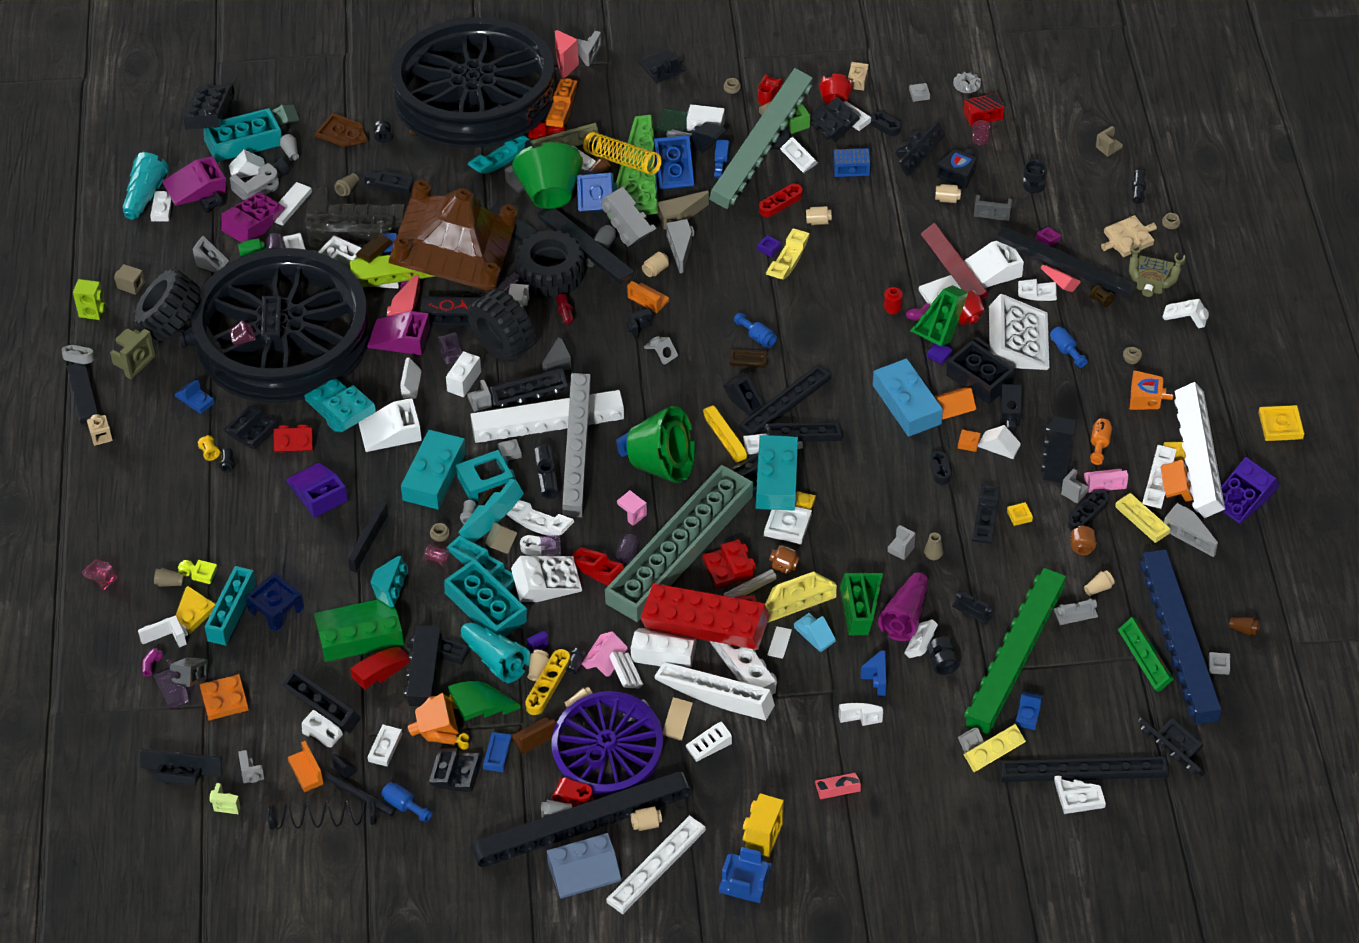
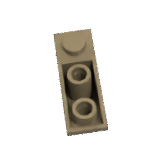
M704 191L658 202L657 215L663 229H666V223L685 219L689 220L709 205V192Z

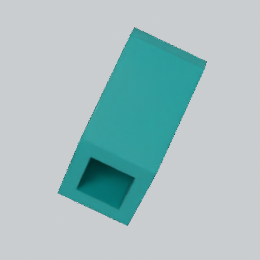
M397 556L376 569L371 579V585L376 598L389 607L395 606L401 587L404 584L405 576L408 574V567L403 562L402 556Z

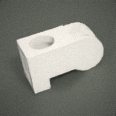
M314 710L302 722L303 734L308 737L310 735L330 748L343 735L339 727Z

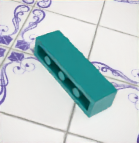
M238 566L234 567L204 627L207 641L227 645L256 586L253 570Z

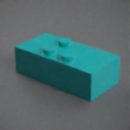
M270 108L224 119L221 126L217 128H203L204 141L216 162L235 158L243 150L254 153L280 146L281 129Z
M428 430L401 484L403 501L439 510L456 475V465L462 462L466 454L464 438Z
M759 435L756 509L795 511L798 437Z
M473 559L444 580L445 594L477 625L506 637L527 622V608L477 560Z

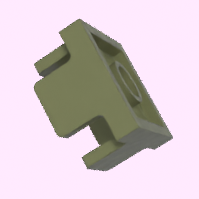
M130 329L124 330L115 339L116 343L124 348L120 353L115 350L110 352L113 364L123 369L125 376L129 379H132L155 357L151 334L146 329H143L141 332L136 329L134 331Z

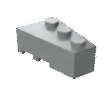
M624 187L605 196L600 201L602 209L608 213L611 218V224L614 228H617L620 239L627 247L645 238L656 229L654 225L650 226L644 219L646 218L645 213H640L636 209V202Z

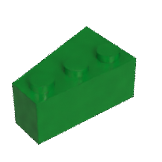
M954 285L943 289L932 302L930 308L920 317L918 323L910 331L939 346L950 343L968 292Z
M844 573L840 591L849 635L869 634L883 573Z

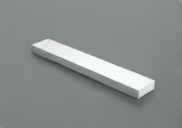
M689 815L606 899L607 903L621 914H624L706 831V827Z

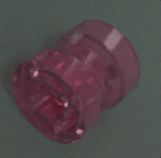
M979 120L973 124L972 141L975 144L984 145L988 143L990 124L987 121Z

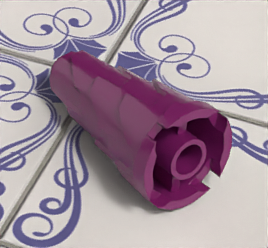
M914 573L881 612L878 625L883 633L885 630L889 633L887 637L897 641H909L913 635L915 636L929 583L925 574Z

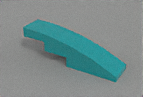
M510 479L501 492H494L485 505H478L460 529L459 534L461 537L475 543L491 530L493 523H498L524 494L515 479Z
M458 536L446 547L447 551L464 565L473 559L477 560L509 592L516 586L512 572L506 570L502 562L489 556L488 550L461 536Z

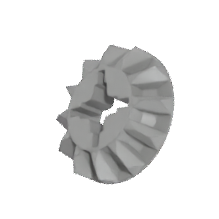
M963 72V74L958 73L957 77H954L953 84L960 92L973 93L980 88L981 79L978 78L977 74L972 75L971 72Z

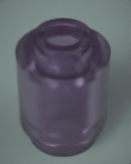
M273 233L266 239V250L284 248V240L281 235Z
M627 534L621 539L616 552V558L621 563L629 564L636 557L639 548L638 538Z

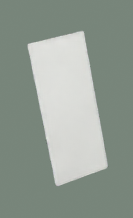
M776 626L768 656L783 659L792 629Z

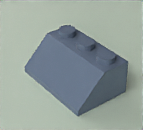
M608 833L547 850L548 866L560 899L621 881L615 852Z

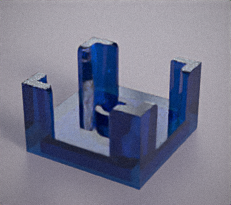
M275 573L245 596L248 611L256 615L255 609L265 615L268 626L275 632L282 627L281 616L295 605L296 613L304 609L302 594Z

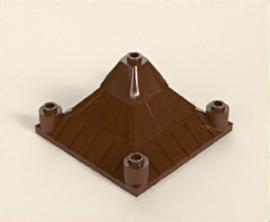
M416 181L413 185L411 198L397 238L393 242L388 263L482 290H495L516 224L517 208L513 205H504L501 207L500 213L495 214L482 207L478 198L468 189L460 188L448 193L446 196L430 195L431 185L427 181Z

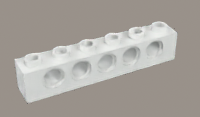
M710 641L739 682L770 689L772 695L776 693L777 679L773 673L767 670L764 660L758 658L754 649Z

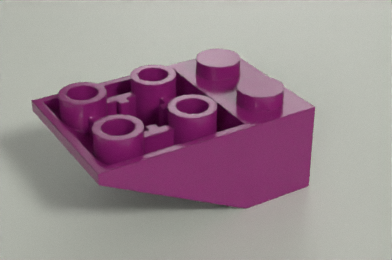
M211 156L193 161L163 180L162 183L174 205L177 206L198 201L201 198L205 199L211 196L213 192H217L219 196L224 195L226 178L214 157Z
M258 192L222 213L221 231L241 243L246 240L260 239L282 214L285 207Z
M409 311L377 319L368 348L422 355L430 331L429 313Z

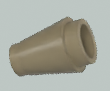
M352 173L338 180L335 185L336 193L340 196L349 195L359 182L358 176Z
M931 533L924 548V553L930 560H938L944 553L941 536L938 533Z
M161 567V569H156L154 584H157L158 587L182 586L184 574Z

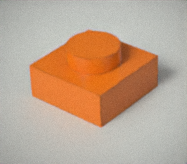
M962 430L958 449L977 452L981 433Z

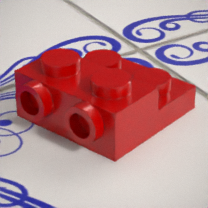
M739 539L721 544V550L702 555V560L716 589L753 578L754 560L753 558L748 559L747 546L745 543L741 544Z

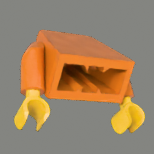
M443 693L438 696H431L422 706L415 710L417 722L408 725V730L412 736L421 734L429 742L452 745L457 743L458 747L463 750L469 747L468 742H463L469 740L467 734L462 733L459 737H456L459 733L453 709L458 707L451 694L449 697Z

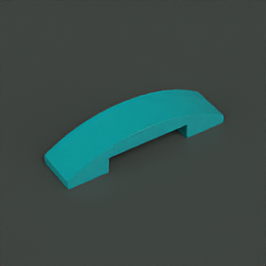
M523 135L505 142V145L486 157L482 155L477 156L469 161L468 165L480 173L496 171L510 163L524 149L526 140L530 141V139Z

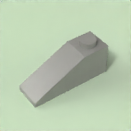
M687 219L666 223V235L679 273L684 272L692 245V236H694L693 226H689Z
M1177 503L1164 520V523L1170 528V534L1214 557L1218 545L1216 539L1193 511Z

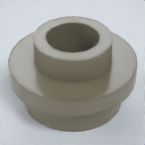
M729 78L724 83V90L727 93L734 94L741 89V85L736 78Z
M1167 213L1162 219L1163 226L1168 229L1178 228L1180 226L1179 216L1175 213Z
M1128 347L1123 351V357L1127 363L1136 364L1141 359L1142 352L1136 347Z
M443 523L433 525L430 530V536L434 541H444L450 535L448 527Z

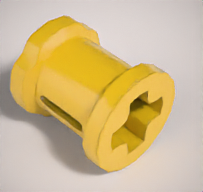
M208 435L199 439L198 447L203 450V456L206 460L212 461L219 457L220 450L215 446L212 436Z

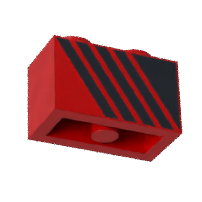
M997 93L971 98L964 101V115L970 126L1003 120L1004 105Z

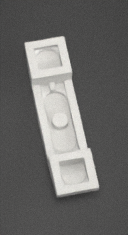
M1161 445L1157 446L1142 504L1162 508L1165 492L1160 467L1174 462L1176 449Z
M518 500L514 507L506 514L522 526L549 536L563 534L574 523L572 518L561 514L552 517L533 510L530 503Z

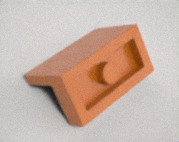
M631 281L627 285L628 298L655 313H658L669 302V297L643 283L638 285Z
M965 387L934 396L943 409L942 419L976 410L971 388Z
M1183 460L1162 465L1160 468L1165 496L1168 498L1182 494L1185 502L1192 501L1191 484L1187 476L1188 469Z
M306 741L301 742L303 751L289 756L288 762L303 791L307 792L323 785V779L314 756Z

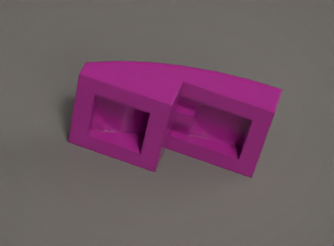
M1046 227L1037 232L1035 240L1053 247L1061 239L1062 235L1050 227Z

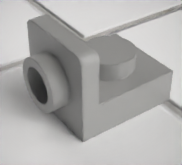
M247 750L239 751L243 783H255L259 780H264L262 765L253 766V760L248 758Z

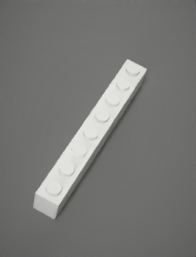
M1193 382L1175 391L1176 399L1174 402L1179 412L1177 418L1181 424L1179 430L1184 441L1182 447L1186 453L1185 463L1189 470L1187 476L1191 482L1190 492L1194 498L1192 505L1197 513L1199 512L1206 518L1225 510L1204 391Z
M619 390L590 395L588 425L624 419V407ZM570 398L472 413L471 423L475 443L568 428Z

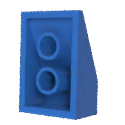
M689 135L654 139L655 152L661 156V166L658 170L659 190L693 187L694 178Z

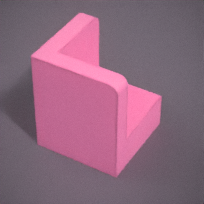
M628 491L617 500V504L627 511L628 522L634 526L647 515L646 502L632 491Z

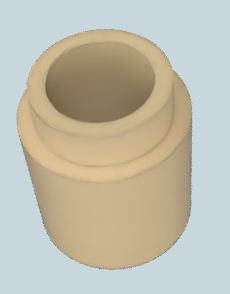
M941 184V186H936L935 200L948 203H956L957 200H960L961 189H958V185Z
M827 206L806 209L807 224H828V220H832L831 210H828Z
M657 252L644 262L642 270L648 277L656 276L669 266V259L666 254Z
M655 806L635 810V813H630L633 830L638 829L642 831L657 828L659 823L662 822L661 812L656 810Z

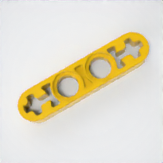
M712 405L703 409L706 421L737 463L747 459L745 448L715 406Z
M558 649L550 657L526 699V711L529 714L539 715L545 709L566 672V667L570 660L568 651ZM551 671L558 673L556 677L547 676ZM543 686L549 688L545 693L539 692L538 689ZM537 698H539V699H538V705H535L534 707H532L531 705H534V704L536 703V701H537Z

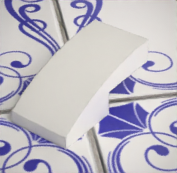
M1037 279L1018 281V295L1029 300H1057L1056 282L1038 284Z
M864 703L839 704L840 723L860 719L862 726L882 722L883 709L880 706Z

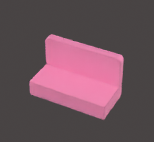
M1122 469L1086 472L1084 473L1086 485L1089 487L1088 492L1092 493L1095 490L1126 489L1128 473L1127 470L1122 471Z
M613 631L601 634L582 662V665L586 669L597 667L608 677L615 669L609 657L612 652L617 654L622 652L624 655L627 646Z

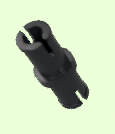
M1142 170L1134 172L1132 201L1134 203L1136 201V204L1144 202L1146 184L1145 171L1142 172Z

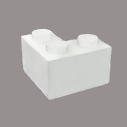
M333 236L319 253L339 261L350 270V261L359 258L356 256V253L361 248Z

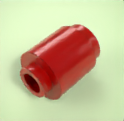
M891 287L884 292V308L889 314H896L902 308L903 293L899 288Z

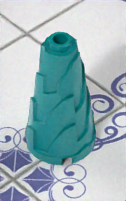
M143 152L139 153L138 156L136 155L130 174L131 178L126 190L128 192L123 204V213L128 219L133 220L139 217L168 174V164L164 159L161 162L158 161L159 156Z
M470 622L462 626L461 637L501 681L512 683L525 673V670L522 668L524 664L529 666L531 658L527 648L475 623Z

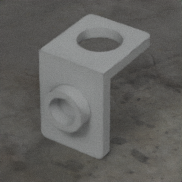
M656 336L644 346L645 349H655L662 364H667L678 356L669 337ZM665 347H669L671 350V355L668 358L663 356V349Z

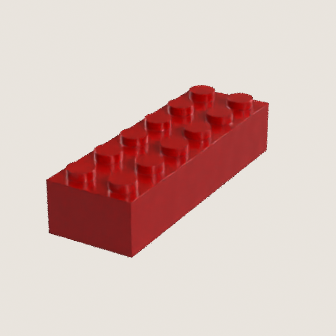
M653 583L640 618L648 630L758 650L770 614L765 603Z

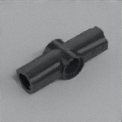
M542 444L535 448L538 479L542 497L552 499L558 495L555 464L551 447Z

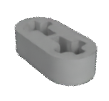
M68 345L62 348V356L66 361L80 364H88L94 361V353L90 348L77 345Z

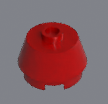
M832 74V77L829 78L823 76L819 84L823 101L829 104L836 97L843 102L848 101L853 90L852 80H847L846 76L842 74Z
M974 290L968 292L958 323L962 326L977 322L984 313L981 296L977 295Z

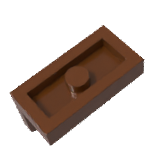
M545 717L513 734L512 741L520 752L524 754L552 739L553 730L557 722L554 719L549 721Z

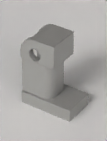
M267 163L258 169L259 174L247 182H243L237 175H233L230 177L231 189L242 200H246L258 192L267 195L279 187L277 170Z

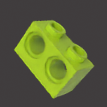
M78 279L73 295L79 317L100 320L107 307L103 299L104 292L101 290L100 282Z

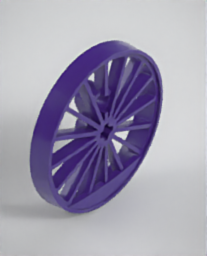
M598 692L577 700L559 717L552 734L553 757L563 777L588 784L592 788V795L608 796L645 783L656 770L662 755L663 733L656 714L640 699L622 692ZM600 703L613 708L609 730H606ZM597 704L603 731L598 729L584 711L585 708ZM618 710L626 715L613 732ZM580 712L597 735L571 721V718ZM630 717L637 720L636 723L620 732ZM568 725L592 739L561 734L565 726ZM642 725H645L646 727L652 730L650 732L625 737L633 731H635L636 729H638L639 727H641ZM657 737L656 747L626 744ZM560 741L587 745L559 751ZM625 750L653 753V756L647 763ZM586 753L585 756L578 759L568 767L565 766L561 759L563 757ZM612 754L631 778L618 783ZM619 754L644 768L634 775ZM596 755H599V757H601L599 760L591 759ZM608 755L614 776V784H602ZM585 762L589 765L581 778L571 772ZM600 768L597 784L585 781L593 769Z

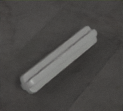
M770 569L724 593V596L734 598L739 595H747L776 580V573Z

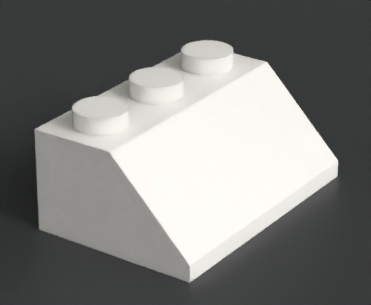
M638 628L634 632L632 640L631 659L635 663L661 666L663 662L691 669L698 639Z

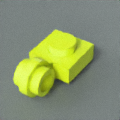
M183 560L178 566V572L186 577L192 574V580L211 584L217 571V564L198 560L196 566H194L191 561Z

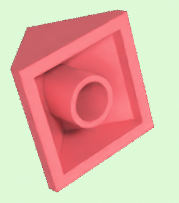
M557 30L555 31L556 57L561 79H565L579 65L578 40Z

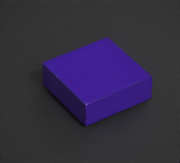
M766 235L757 245V250L772 257L782 247V242Z
M934 344L927 352V357L943 365L952 355L953 350L945 345L939 346Z
M545 631L527 639V649L530 654L534 650L543 651L549 648L548 635Z

